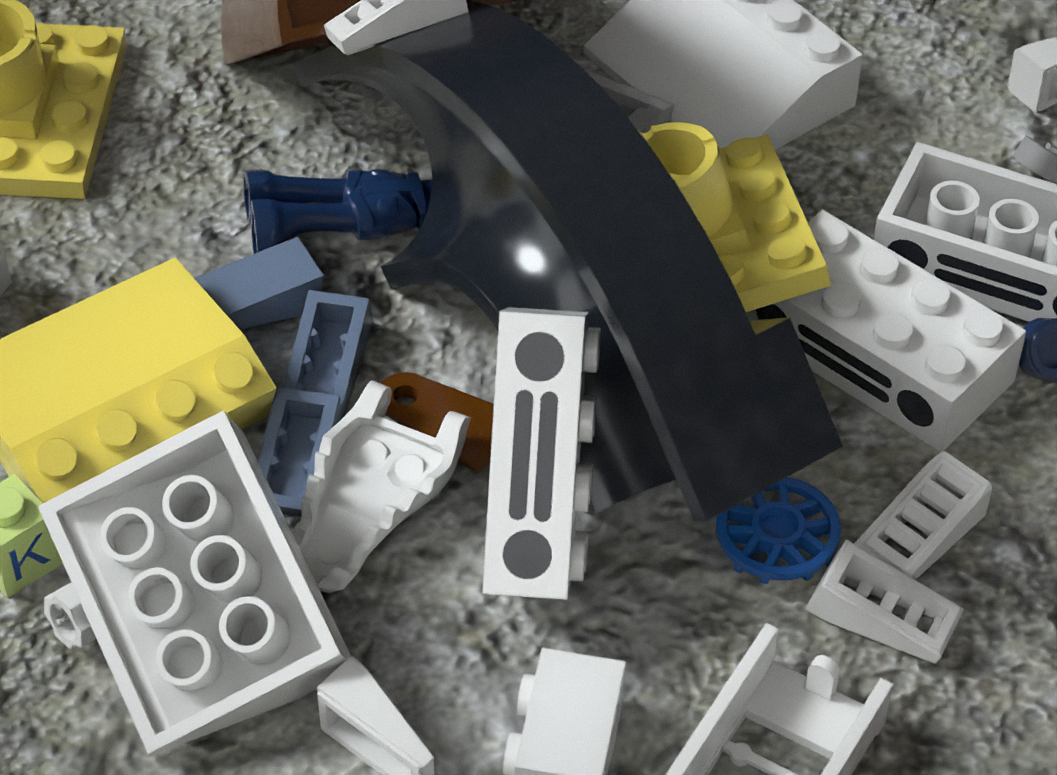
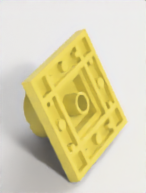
M0 0V195L69 199L86 198L127 48L125 28L35 22L32 12L18 0Z
M669 122L653 125L645 133L639 131L679 187L708 235L735 287L745 312L832 286L826 262L768 134L756 138L738 139L727 147L719 149L715 137L706 128L696 124Z

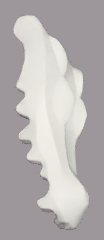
M373 380L367 384L354 407L323 435L319 452L316 451L314 475L310 474L307 479L306 491L301 503V521L297 523L293 532L297 545L320 591L332 593L344 589L359 572L371 551L396 526L440 493L454 473L465 442L471 417L454 411L448 412L435 438L383 418L390 404L392 390L390 387Z

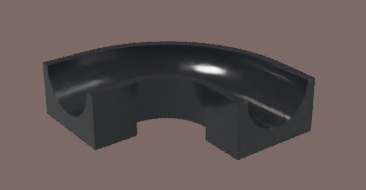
M466 0L468 13L374 44V47L351 55L344 54L336 45H332L292 64L301 87L324 80H347L370 86L384 93L410 116L425 142L432 171L430 203L423 224L410 244L395 258L380 266L390 288L432 281L448 283L467 295L485 313L497 330H499V313L508 307L589 312L588 327L601 328L599 368L597 373L585 372L584 395L597 396L594 437L592 443L581 442L580 463L592 464L590 505H588V512L585 513L596 514L641 492L677 480L693 520L708 521L843 447L791 319L779 318L749 321L735 287L708 235L679 187L650 145L597 82L561 48L533 27L497 7L473 0Z

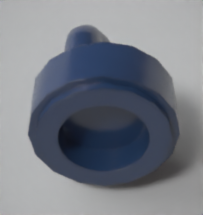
M1036 318L1023 327L1026 330L1019 366L1027 375L1035 379L1057 380V318Z

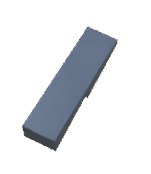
M295 237L194 279L241 330L302 316L308 290L321 291L324 275L300 239Z
M308 290L284 387H277L258 458L260 468L283 514L302 516L301 503L305 495L307 479L310 474L314 475L315 453L316 451L319 452L323 435L334 427L346 414L374 324L369 298Z

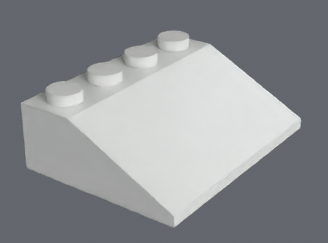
M630 0L584 45V54L618 83L673 103L674 108L670 122L691 123L706 128L715 137L719 149L727 147L738 139L756 138L768 134L776 150L856 106L863 57L862 53L794 0Z
M224 410L38 506L146 751L151 756L293 702L317 690V686L351 657L244 432Z

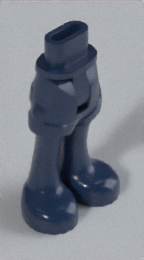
M263 169L245 170L243 173L245 213L247 224L251 226L253 254L283 243L287 238L304 232L335 231L352 233L360 241L373 240L386 235L410 231L415 226L419 230L427 214L432 191V179L420 180L418 172H408L405 175L404 173L391 172L387 169H373L371 171H363L362 169L348 170L347 177L344 178L291 177L277 175Z

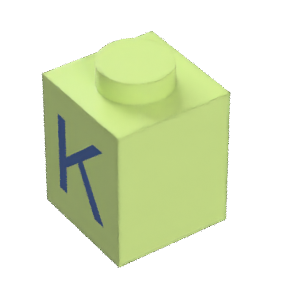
M15 474L0 482V590L7 598H10L63 564L38 508L43 503Z

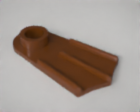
M410 372L390 375L381 382V384L390 387L392 390L390 404L385 415L400 425L436 438L448 412L454 411L471 417L458 462L475 473H479L490 464L493 403ZM406 396L413 398L415 402L410 405H402L395 400Z

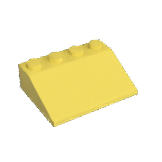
M175 257L0 339V462L9 477L15 474L42 503H45L223 410L242 430L269 416L277 387L245 335Z

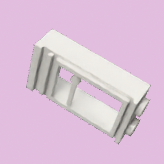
M766 623L666 775H708L723 752L729 754L731 762L737 766L749 764L769 775H798L752 752L748 744L730 741L745 717L830 759L821 775H852L874 737L878 736L886 722L893 683L880 678L865 704H862L836 691L840 668L833 659L827 656H816L808 668L807 676L774 661L779 629Z

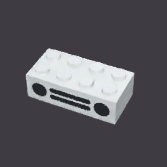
M916 142L877 217L873 240L991 310L1028 322L1036 318H1057V184Z
M820 211L808 222V225L826 262L832 286L746 312L749 321L790 318L813 372L939 452L944 451L1015 381L1026 330L828 212Z
M508 307L499 313L483 594L567 600L572 581L583 582L588 531L575 530L576 513L588 512L591 497L592 464L580 463L581 442L592 443L595 433L597 396L584 395L585 372L597 373L599 368L601 328L588 327L589 312Z

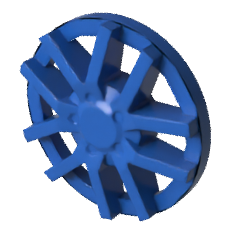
M790 477L763 490H777L778 501L766 503L761 491L751 497L754 508L736 505L717 515L715 536L721 549L734 563L735 571L741 574L744 570L760 577L759 583L768 584L769 580L803 578L805 581L812 579L815 572L825 565L829 566L840 540V519L832 502L814 486ZM788 492L796 493L806 498L807 501L791 505ZM822 512L826 517L805 521L806 518ZM727 520H729V521H733V522H737V523H741V524H745V525H750V526H744V525H726V524H727ZM830 533L826 546L815 538ZM734 543L746 544V546L740 551ZM797 549H803L813 558L807 561ZM763 551L769 554L765 564L753 560L757 552ZM783 558L790 566H777V564Z

